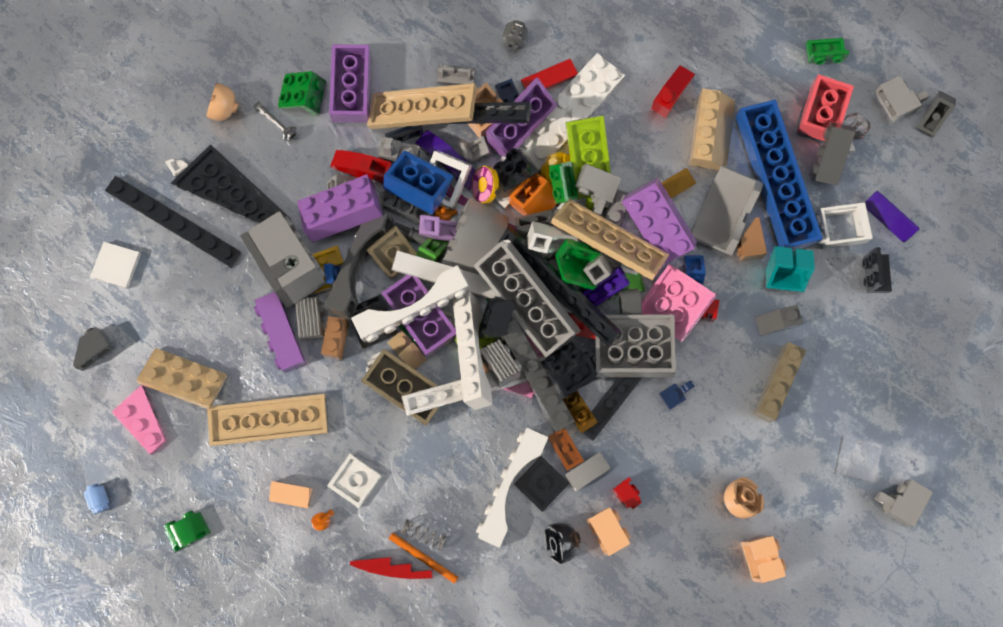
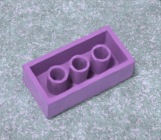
M332 44L329 115L332 123H368L371 84L369 45Z
M368 175L297 201L303 232L312 243L382 217L376 188Z
M658 177L624 196L622 203L645 241L669 254L664 264L695 249L697 243L695 237Z
M406 275L383 291L382 295L394 311L413 305L421 300L428 291L419 278ZM438 306L431 309L432 311L425 316L419 315L414 318V321L404 325L427 359L451 343L454 337H456V329Z

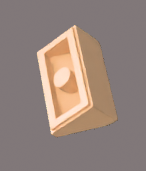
M271 481L269 501L308 508L312 489Z

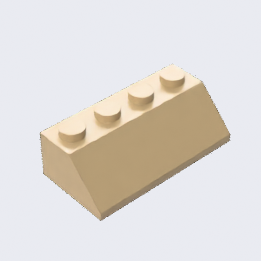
M702 88L698 97L689 166L719 170L721 166L727 167L735 101L721 91Z

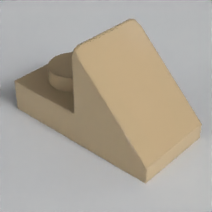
M402 330L387 342L402 361L414 370L427 360Z

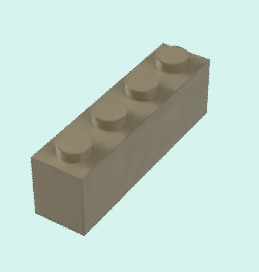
M790 342L782 346L753 415L769 423L776 421L807 350Z

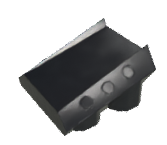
M516 148L510 149L506 154V159L497 162L493 166L499 177V186L504 192L541 172L523 150H517Z
M495 296L493 300L490 299L488 301L479 326L478 338L501 337L509 334L507 332L513 309L517 308L512 300H505Z

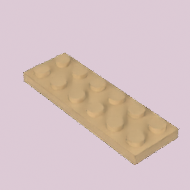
M475 83L373 93L367 126L370 129L472 121L477 86Z
M571 199L562 206L551 221L559 229L566 231L575 238L582 240L651 280L654 279L669 256L668 253Z
M325 394L212 406L210 410L207 409L209 446L211 447L328 433Z

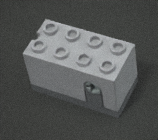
M280 211L254 226L248 232L240 235L273 291L286 308L291 307L326 284L323 279L326 275L288 216L283 217Z

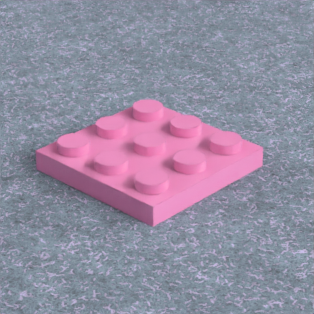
M669 264L641 301L642 315H674L675 338L682 343L714 301L716 294Z

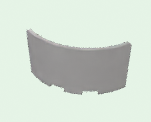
M721 166L691 232L696 241L732 256L746 224L745 221L748 216L746 213H751L761 192L763 182Z
M469 198L461 211L455 228L457 230L454 236L455 240L450 239L439 263L451 267L458 265L461 270L480 275L474 265L499 243L507 229L509 218Z

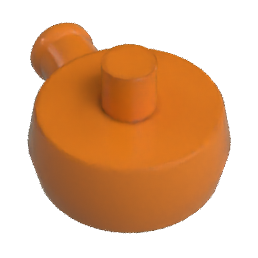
M446 206L438 207L434 212L435 217L449 221L452 215H457V209H446Z
M329 509L327 513L320 512L315 514L311 519L312 527L317 531L328 528L330 517L334 515V512Z

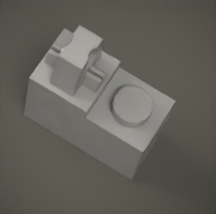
M901 76L881 84L875 91L893 123L916 112L923 106L921 103L930 97L926 90L915 94L913 90L909 91L907 83Z
M385 137L382 138L378 156L380 159L392 162L393 164L404 150L419 158L421 151L420 146L402 143L393 138Z
M585 164L581 167L574 187L579 189L578 192L588 196L591 194V202L594 203L592 212L601 215L603 208H608L609 204L613 202L621 178Z
M905 480L899 484L897 495L890 493L888 496L883 492L876 494L874 499L883 505L882 509L885 514L907 527H915L933 492L914 480Z

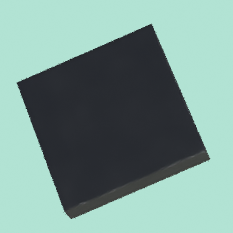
M542 456L514 483L541 512L570 484Z

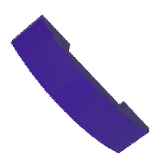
M426 130L415 142L428 156H432L434 151L439 150L467 162L451 146L429 130ZM438 161L458 181L462 171ZM471 167L464 185L468 191L472 189V179L476 171L473 167Z

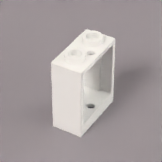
M439 150L434 151L430 164L436 166L437 161H440L462 171L451 199L444 198L439 205L450 209V207H456L472 165Z
M865 202L820 208L815 213L823 237L819 242L822 249L866 244L873 239ZM853 213L857 238L830 241L825 217Z

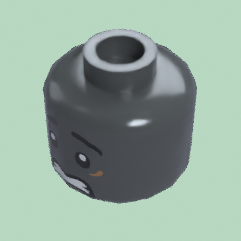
M513 20L506 24L502 40L510 49L522 47L526 42L528 29L523 22Z

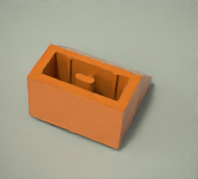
M539 173L522 182L509 196V204L523 216L553 210L558 204L555 203L553 197V187Z

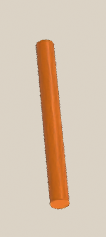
M394 532L390 535L389 540L455 584L459 578L457 575Z

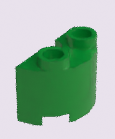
M193 510L182 515L183 519L177 522L173 520L164 525V532L175 553L211 533L201 512L194 514Z

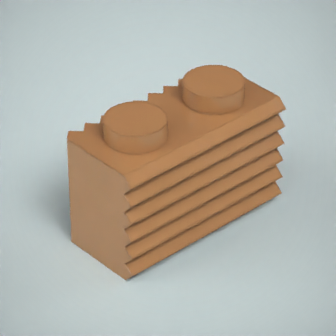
M329 316L327 317L328 321H326L328 324L326 325L325 336H323L324 340H322L324 343L322 344L321 354L325 358L342 360L349 322L347 319Z

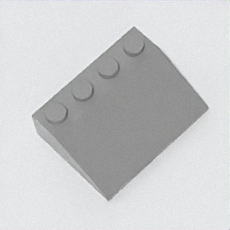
M605 315L622 332L609 347L596 336V372L598 374L596 377L675 376L674 315Z

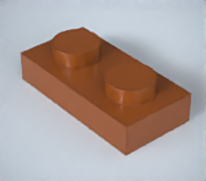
M565 428L548 436V440L566 471L584 462Z

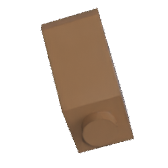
M759 217L752 221L735 248L736 255L740 257V262L761 259L767 254Z

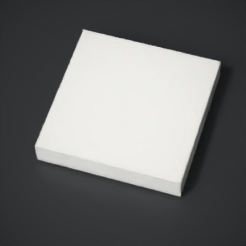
M103 242L90 277L128 289L141 253Z
M350 453L327 486L356 507L361 508L382 478V475Z

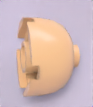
M219 83L215 84L206 118L215 121H225L232 113L236 114L238 103L235 102V94L229 87Z
M741 477L730 483L723 495L724 503L729 512L735 517L742 519L751 518L760 513L764 508V497L762 494L759 495L756 490L758 486L746 477Z

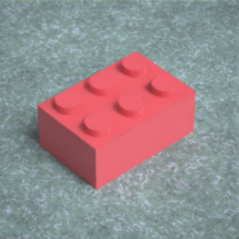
M818 74L811 85L796 132L824 141L823 133L825 128L829 127L830 122L843 123L854 86Z

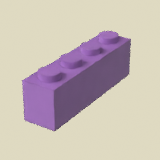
M273 292L255 299L256 306H254V310L258 317L261 316L263 321L261 328L265 335L268 334L270 341H267L271 352H275L277 358L274 361L278 370L281 369L284 373L306 365L307 363L289 317L279 297Z

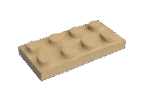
M155 348L138 376L137 383L210 410L227 379V374Z

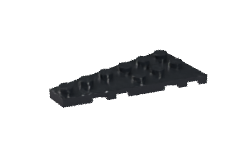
M211 144L170 183L174 187L257 224L279 211L283 217L288 216Z

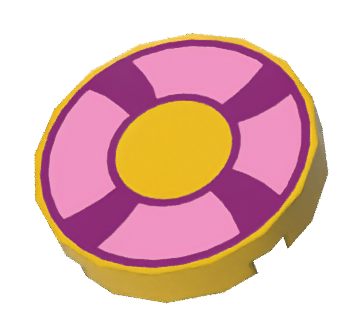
M481 166L475 171L472 179V194L479 203H491L497 195L495 191L499 188V177L495 169H492L490 166Z

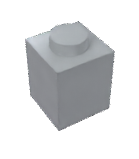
M602 253L589 262L583 270L592 283L596 285L610 276L614 268Z

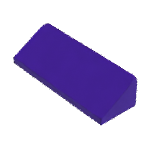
M879 191L873 193L865 201L866 209L902 242H906L920 230L913 221Z
M619 265L612 271L610 276L596 284L597 287L594 290L585 288L581 293L594 306H597L629 285L630 282Z

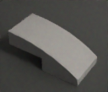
M599 452L565 474L574 490L577 491L611 468Z

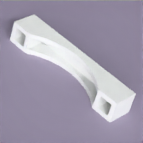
M532 221L526 237L528 249L542 253L557 252L566 238L587 244L558 227ZM603 253L612 267L616 268L620 265L624 272L638 274L637 271Z
M457 265L441 273L431 290L413 305L394 311L368 309L351 319L360 338L364 342H373L379 338L378 335L384 332L386 334L396 330L397 326L401 324L407 325L414 321L415 317L419 315L425 316L432 311L431 309L437 306L443 307L449 303V300L455 297L459 299L465 296L467 291H469V287Z
M469 291L459 299L453 298L463 401L474 410L493 405L491 387L483 367L479 349L478 332L482 318L480 300Z
M529 428L525 432H520L517 442L520 443L518 449L513 448L509 460L512 461L510 467L504 468L501 478L504 480L501 486H496L492 495L496 498L493 504H488L484 513L488 516L485 522H480L476 533L479 534V539L500 548L508 530L505 519V502L509 487L523 467L541 456L549 437Z

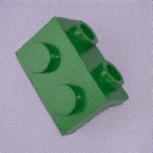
M844 38L807 40L805 43L808 64L815 63V65H821L826 62L837 64L845 61L850 54L849 50H845Z
M572 161L550 165L549 176L552 181L555 203H565L569 199H578L577 188L574 187L576 182Z

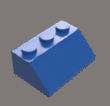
M404 150L384 174L383 189L433 215L442 203L452 182L453 175Z

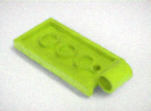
M599 115L566 121L570 161H572L575 182L581 167L585 164L611 174L604 116ZM577 189L578 199L576 200L586 198V207L592 211L594 203L591 202V194L589 196L578 192L579 189Z

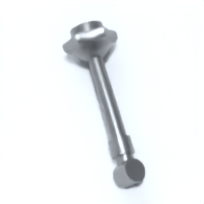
M258 101L254 105L258 112L260 111L263 116H266L283 131V141H292L296 137V127H285L261 102Z

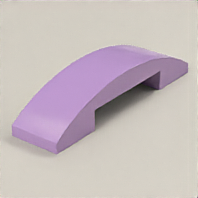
M420 215L419 235L444 241L455 240L454 236L457 232L455 228L458 222Z

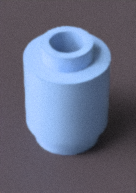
M98 483L86 487L87 490L84 492V496L89 510L93 514L108 510L110 502L104 486H99Z

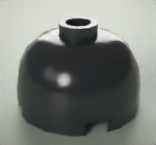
M554 523L547 525L548 529L544 531V540L547 551L551 549L553 556H550L551 560L558 565L572 560L577 555L579 544L581 543L579 533L569 524Z

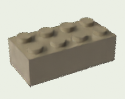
M385 349L381 351L361 380L362 384L405 413L402 396L438 386ZM439 407L409 416L426 427Z

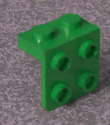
M313 71L286 74L283 79L278 107L281 109L303 108L313 115H319L326 80Z
M566 238L555 254L562 279L566 283L594 290L597 285L592 283L583 269L589 262L597 258L601 252L590 245Z

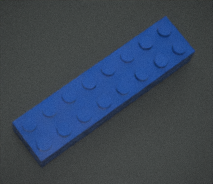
M776 99L740 108L736 115V120L755 178L763 182L760 193L778 247L792 248V251H795L796 249L817 245L823 237Z

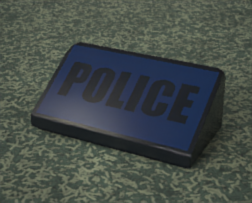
M422 125L406 126L385 133V137L404 142L422 136L423 128Z

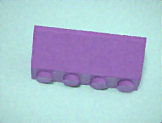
M535 78L514 101L531 103L532 109L529 123H493L486 131L487 142L498 155L506 157L510 149H518L556 108V102L538 78Z

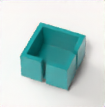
M775 246L765 269L766 288L804 292L815 270L814 251L804 249L792 251V248Z

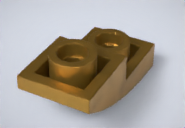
M688 168L681 170L662 182L671 199L697 184Z
M577 390L563 399L575 421L574 423L581 433L598 423Z

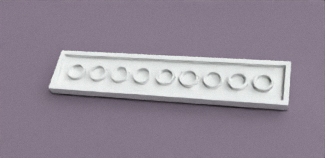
M597 53L554 99L557 104L556 108L518 149L523 150L540 170L542 164H545L546 157L552 153H557L568 141L565 122L590 117L620 84L625 75ZM502 156L499 161H504L506 157ZM520 184L507 192H504L499 186L498 190L495 191L497 195L494 201L506 210L510 205L509 196Z

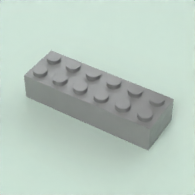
M503 240L474 265L498 297L513 301L517 307L513 309V317L545 357L555 353L581 331L510 240Z

